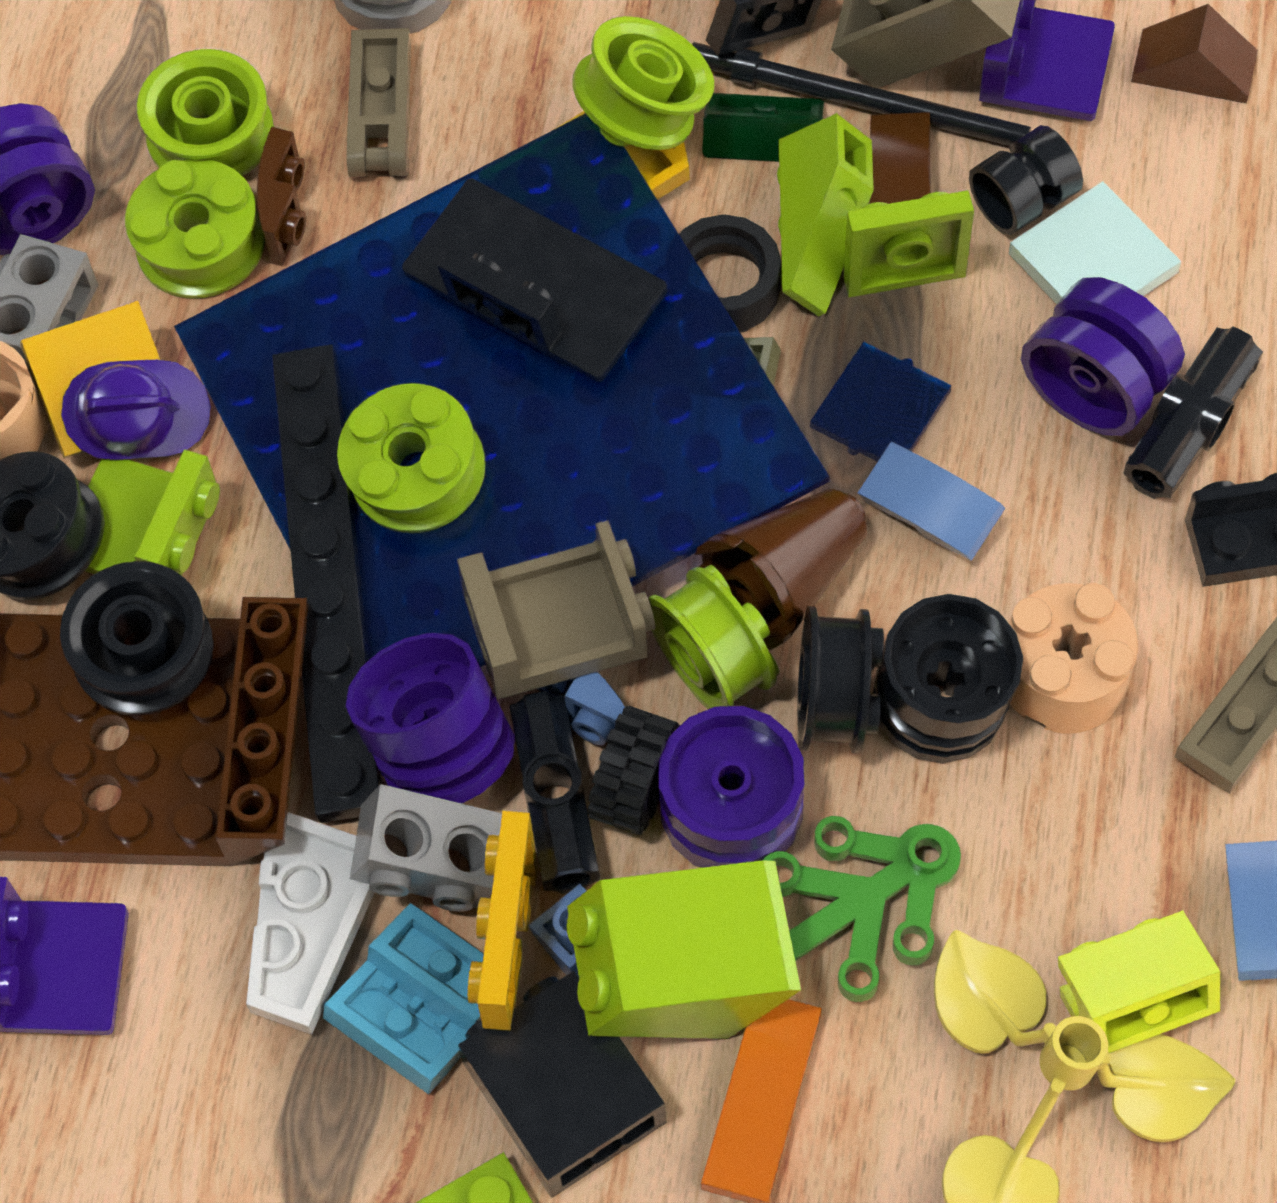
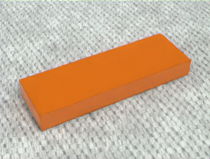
M788 999L745 1028L701 1180V1190L747 1203L770 1202L820 1023L822 1008Z

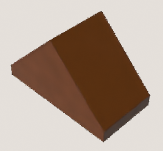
M1209 4L1142 29L1131 82L1247 104L1258 50Z

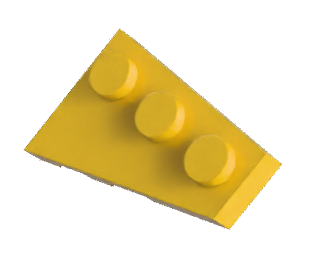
M502 811L500 834L488 835L486 843L485 875L494 876L491 898L480 897L476 936L478 939H486L483 962H471L467 991L468 1003L478 1004L484 1029L511 1030L522 966L521 938H516V931L528 932L531 906L529 905L530 885H536L538 874L530 813Z

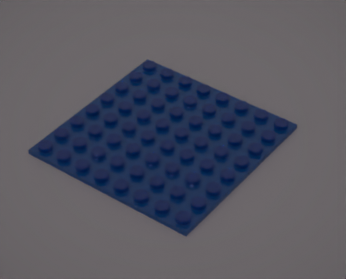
M586 113L174 326L289 549L290 540L273 354L332 344L338 356L344 423H346L352 411L373 394L388 387L410 383L430 385L447 392L467 412L473 429L482 443L486 467L484 480L478 495L468 509L458 518L445 526L427 532H397L380 526L371 520L361 509L352 492L369 660L380 650L404 638L426 633L454 635L468 643L480 668L485 665L462 594L457 563L459 558L482 552L488 571H493L593 543L596 540L595 523L608 520L615 541L626 539L629 544L636 570V576L629 578L633 587L695 554L697 547L703 544L709 537L777 510L830 482V476L629 153L624 146L615 145L605 139L600 132V127ZM473 178L666 282L667 294L602 382L592 380L405 276L402 269L403 263L468 179ZM423 452L409 454L403 459L400 466H411L417 463Z

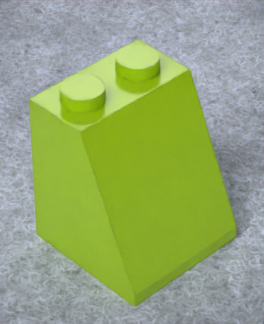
M762 860L604 879L598 881L567 906V935L574 946L579 975L578 1001L581 1008L585 1011L589 1036L729 1039L801 991L775 861Z

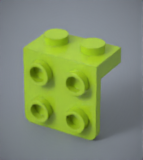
M184 449L173 473L128 459H102L88 487L96 494L102 505L105 519L104 533L98 552L85 572L96 574L116 564L145 561L171 568L182 576L192 562L198 538L207 519L213 515L219 500L220 486L216 483L208 457Z

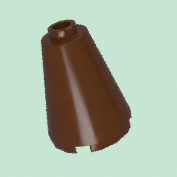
M826 489L709 537L703 544L697 547L695 555L702 554V564L698 567L705 568L708 565H713L722 574L730 587L732 595L740 605L743 606L746 603H750L760 612L770 631V635L763 639L767 649L772 650L783 644L794 634L804 620L807 606H815L865 539L867 534L866 515L862 505L852 495L836 489Z

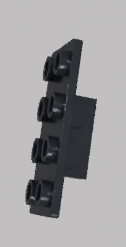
M473 178L468 179L402 265L406 277L596 382H602L668 292L666 282L659 277Z

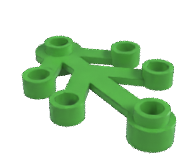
M829 816L821 820L815 829L814 845L817 853L828 861H841L847 856H853L889 864L871 877L800 866L793 855L784 851H776L767 855L764 860L775 861L776 866L787 867L793 874L788 881L780 883L782 897L796 893L835 900L789 930L795 961L854 923L849 957L842 963L838 973V988L841 994L850 1001L864 1002L869 1000L876 993L879 983V970L875 960L885 901L908 886L905 921L899 924L894 932L893 952L899 961L907 965H920L927 961L932 954L934 945V934L929 926L935 889L948 884L955 877L961 860L958 842L950 832L940 826L933 824L916 825L909 828L898 838L856 831L848 820L840 816ZM829 831H839L845 835L847 840L841 846L832 847L827 845L822 837ZM930 846L938 851L940 857L934 862L926 863L918 859L915 852L920 847ZM907 934H917L924 939L926 945L919 951H909L904 948L901 939ZM862 970L869 975L871 982L864 988H855L848 984L846 976L851 971Z

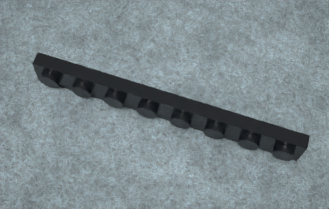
M332 344L272 355L295 598H307L308 601L302 679L315 815L321 823L359 817L362 803L382 784L381 773L374 757L365 746L346 708L349 685L360 668L369 661L352 491L341 475L337 457L339 437L345 423L338 356Z

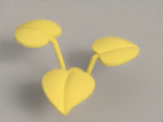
M959 930L953 931L945 943L935 970L934 1000L939 1020L946 1032L961 1046L981 1054L996 1050L1004 1043L1007 1037L1018 1047L1044 1042L1045 1046L1041 1051L1039 1063L1044 1077L1050 1082L1044 1097L1022 1134L1015 1150L1004 1140L988 1135L968 1139L953 1150L942 1174V1191L945 1203H1058L1059 1181L1055 1171L1048 1164L1026 1157L1062 1091L1077 1090L1086 1086L1096 1071L1101 1085L1115 1088L1112 1097V1108L1117 1119L1137 1136L1154 1142L1175 1141L1184 1138L1196 1130L1235 1084V1078L1212 1058L1198 1049L1164 1034L1153 1036L1109 1053L1105 1032L1096 1022L1086 1017L1072 1016L1062 1020L1057 1026L1053 1023H1046L1041 1030L1026 1032L1038 1025L1046 1008V989L1037 971L1020 956L1006 949L978 941Z

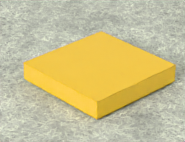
M138 301L20 341V346L63 459L84 452L67 435L61 416L63 396L71 381L86 368L105 362L160 360Z

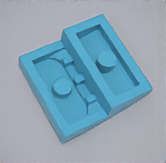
M410 903L369 945L367 961L324 1004L323 1019L429 1095L461 1058L458 1044L466 1040L465 1034L468 1029L481 1019L478 1004L468 1003L467 991L471 962H483L484 954Z

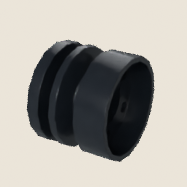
M945 594L924 598L900 614L887 634L882 665L876 671L872 694L880 695L879 726L895 746L917 759L946 763L969 758L991 743L1003 724L1010 703L1018 689L1023 664V654L1017 634L1001 613L976 598ZM934 685L943 686L945 695L951 697H942L939 687Z

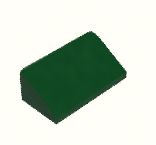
M713 93L705 107L703 117V155L708 158L779 162V139L823 120L824 101L812 98Z

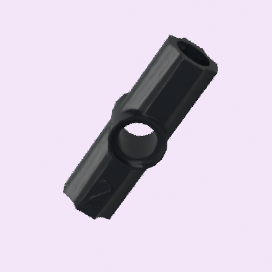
M1234 326L1229 329L1217 327L1186 374L1178 373L1171 381L1155 410L1152 425L1146 434L1142 436L1125 465L1123 474L1132 481L1136 490L1153 499L1157 497L1170 499L1203 449L1209 451L1214 446L1229 421L1235 407V399L1241 390L1245 388V384L1251 375L1256 371L1263 351L1255 344L1250 334Z
M547 691L527 694L520 701L509 707L522 773L528 813H530L544 891H556L566 894L579 884L586 889L590 884L600 881V872L585 802L582 773L578 766L564 695H554ZM552 785H561L569 789L566 794L558 798L548 799L540 795V792Z

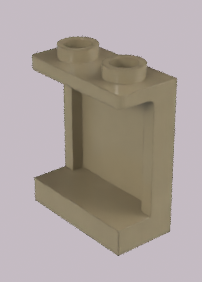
M608 520L595 523L596 540L593 543L493 571H488L482 552L457 559L462 594L497 700L647 658L646 632L655 629L653 612L646 593L635 594L629 578L636 576V570L629 544L626 539L615 541Z

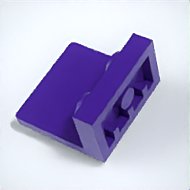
M1020 0L1012 38L986 48L979 101L1093 121L1096 118L1115 23L1105 19L1036 8V0Z
M0 877V1032L110 1035L113 1033L129 912L124 904L23 901L8 878Z

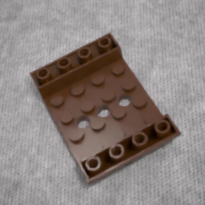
M242 597L240 619L207 618L213 634L214 650L211 665L201 684L179 704L159 713L140 716L112 712L94 702L84 692L61 646L60 626L63 615L0 613V861L229 867L284 845L308 612L307 598ZM134 632L125 640L124 644H139L149 636L150 632ZM118 725L129 730L127 740L117 749L107 751L95 746L97 736L109 726ZM110 784L121 789L120 799L110 809L96 811L88 807L89 796L96 788Z

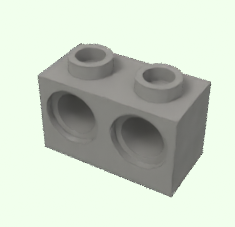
M20 234L11 254H6L1 259L0 341L13 347L22 356L27 367L28 364L20 346L21 340L82 319L98 287L87 253ZM48 280L47 282H45V283H43V284L36 285L37 283H39V282H41V281ZM23 328H25L24 330H22V331L19 332V333L11 334L12 332H14V331H16V330H18V329H23Z
M380 784L361 805L350 879L368 883L371 891L384 896L402 897L411 893L433 898L435 906L449 911L460 912L477 908L480 897L488 898L492 894L494 876L485 875V850L488 835L500 834L502 813ZM384 834L393 835L400 839L406 847L407 857L394 854L387 847ZM448 849L460 852L467 859L470 872L462 871L453 865L449 858Z

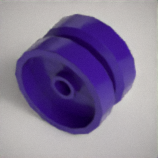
M18 103L0 107V255L11 254L20 234L50 243L61 240L83 220L92 206L95 194V187L91 176L79 155L72 150L69 139L56 116L38 105Z
M1089 277L1080 279L1065 293L1054 307L1053 317L1040 324L1023 345L1020 360L1026 377L1033 387L1059 414L1080 427L1105 436H1123L1135 428L1150 409L1153 396L1165 390L1182 368L1185 352L1180 336L1170 321L1147 298L1124 284L1102 277Z
M719 706L689 717L669 736L658 761L661 823L673 848L691 864L704 868L762 861L770 853L776 851L785 852L794 843L803 820L804 759L792 733L769 714L745 706Z

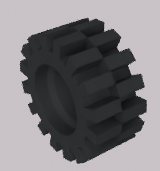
M632 706L623 708L622 714H619L615 721V728L611 729L607 737L608 744L606 749L602 750L599 758L601 763L593 777L592 782L595 784L590 791L588 800L590 802L588 806L589 818L637 835H642L643 831H646L650 819H653L656 813L658 800L660 801L658 761L669 736L680 726L678 722Z

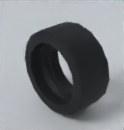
M724 214L701 218L685 227L671 243L666 261L667 289L671 306L681 319L689 325H709L713 333L719 335L745 332L763 322L777 305L781 287V259L776 242L758 224L744 217ZM726 252L741 255L754 262L758 267L760 275L758 282L753 288L741 295L722 298L706 295L693 288L688 278L689 269L695 262L707 255Z

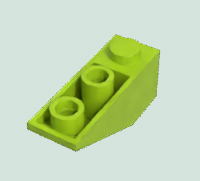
M837 113L779 139L777 178L780 185L781 216L778 220V227L781 235L782 267L780 282L782 292L818 317L826 314L844 268L847 211L861 209L863 206L868 205L874 190L872 140Z

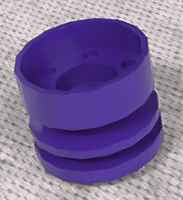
M426 633L404 638L380 650L360 668L349 685L346 708L355 728L368 751L372 753L382 776H384L388 786L462 804L482 794L498 780L513 757L515 735L494 693L491 691L469 644L454 635Z

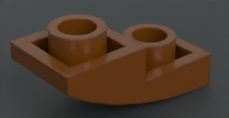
M930 112L871 115L870 139L872 140L874 190L870 198V204L875 202L891 204L920 199L931 193Z
M271 127L260 160L257 179V203L271 263L283 266L291 245L298 246L305 232L306 213L301 211L297 191L301 186L304 176L305 162L303 158L299 157L294 133Z

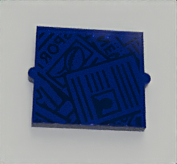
M863 341L811 419L810 428L847 446L849 454L857 455L861 453L878 462L890 442L913 451L950 394L952 385L914 367L913 360L910 358L900 360Z

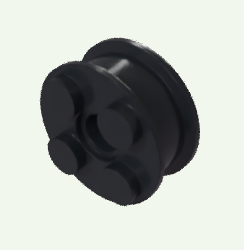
M29 451L13 454L0 460V593L13 599H40L53 595L69 586L93 561L103 538L105 519L98 497L87 485L76 479L72 470L62 460L51 454Z
M145 561L125 562L97 572L74 592L66 605L61 619V646L80 686L94 702L112 712L140 716L167 710L185 700L198 688L211 665L214 650L213 634L196 591L183 576L171 568ZM134 632H150L149 636L139 644H124L125 640Z
M807 606L801 637L797 693V737L800 750H808L811 741L849 743L852 753H860L863 748L865 734H878L881 708L880 695L870 694L871 670H874V667L881 668L884 630L883 628L871 627L868 609H860L856 618L818 616L815 606Z

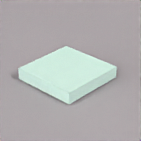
M1103 181L1011 241L1009 247V255L1056 304L1073 284L1082 278L1102 277L1124 284L1140 295L1145 296L1179 273L1181 260Z

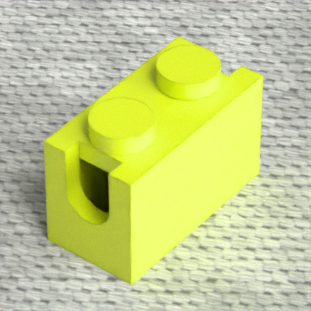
M1183 910L1161 919L1152 918L1145 920L1131 930L1099 942L1090 941L1083 943L1071 952L1058 956V967L1068 983L1060 987V997L1071 1017L1082 1016L1089 1018L1103 1029L1108 1040L1109 1053L1220 1012V970Z

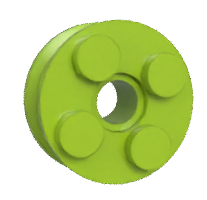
M631 16L616 17L604 22L593 36L591 44L592 54L584 57L579 62L573 74L572 86L579 105L587 116L600 127V132L604 138L615 145L627 146L630 144L651 150L670 149L680 145L692 131L694 113L702 110L713 95L714 78L708 63L688 40L657 22Z
M199 49L171 57L151 72L143 83L138 95L137 115L139 123L146 135L150 156L158 168L171 160L208 159L226 164L244 176L260 163L271 127H274L272 114L267 104L265 86L259 73L243 58L222 50Z
M208 159L168 161L138 185L131 195L126 208V232L132 247L136 251V257L143 274L158 289L173 296L197 299L224 293L244 281L256 268L263 254L265 237L252 189L239 172L226 164Z
M400 384L373 394L352 411L341 431L338 442L337 457L339 469L359 506L371 520L380 526L397 532L422 533L438 529L452 522L473 503L481 489L485 476L486 461L484 449L477 433L473 429L467 412L453 396L430 385ZM423 452L417 463L411 466H400L403 459L409 454Z
M708 565L705 568L694 567L686 574L687 584L665 599L658 595H652L648 598L655 621V629L652 632L657 643L677 675L707 709L719 706H734L735 700L754 687L769 690L776 684L777 675H779L780 671L775 659L763 639L770 635L767 623L752 604L740 605L732 595L730 587L722 574L713 565Z

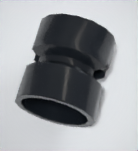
M1040 125L1010 145V153L999 151L969 171V184L973 197L986 219L1003 234L1012 235L1040 217L1043 208L1053 209L1082 190L1083 175L1076 155L1062 136L1049 126Z

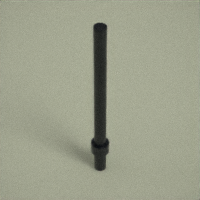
M697 42L692 43L704 57L712 71L731 75L730 80L735 83L754 87L756 82L881 114L930 112V126L1007 146H1010L1013 142L1031 131L1030 126L763 59V53L742 49L737 52L717 56L709 45Z

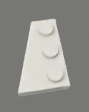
M288 812L285 844L264 852V860H261L259 886L261 889L257 925L254 926L246 1001L250 1013L305 1033L313 1034L324 1009V1004L328 1000L375 893L369 889L368 883L350 879L356 835Z

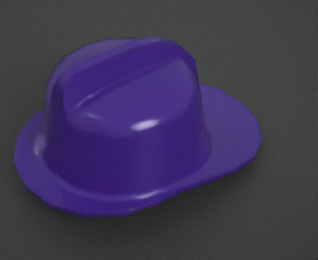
M158 359L115 361L88 367L71 381L63 396L61 416L67 435L79 449L96 458L110 460L156 458L183 453L184 449L188 450L200 441L209 425L211 404L205 386L194 372L177 362Z

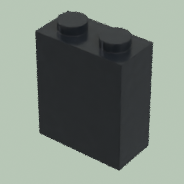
M574 971L560 980L555 976L548 977L530 988L523 996L524 1003L514 1008L510 1031L484 1029L480 1019L468 1029L465 1034L466 1040L458 1044L465 1068L551 1198L667 1123L664 1101L620 1037L588 1035L585 1011L581 1008L578 1001L577 988L579 977Z

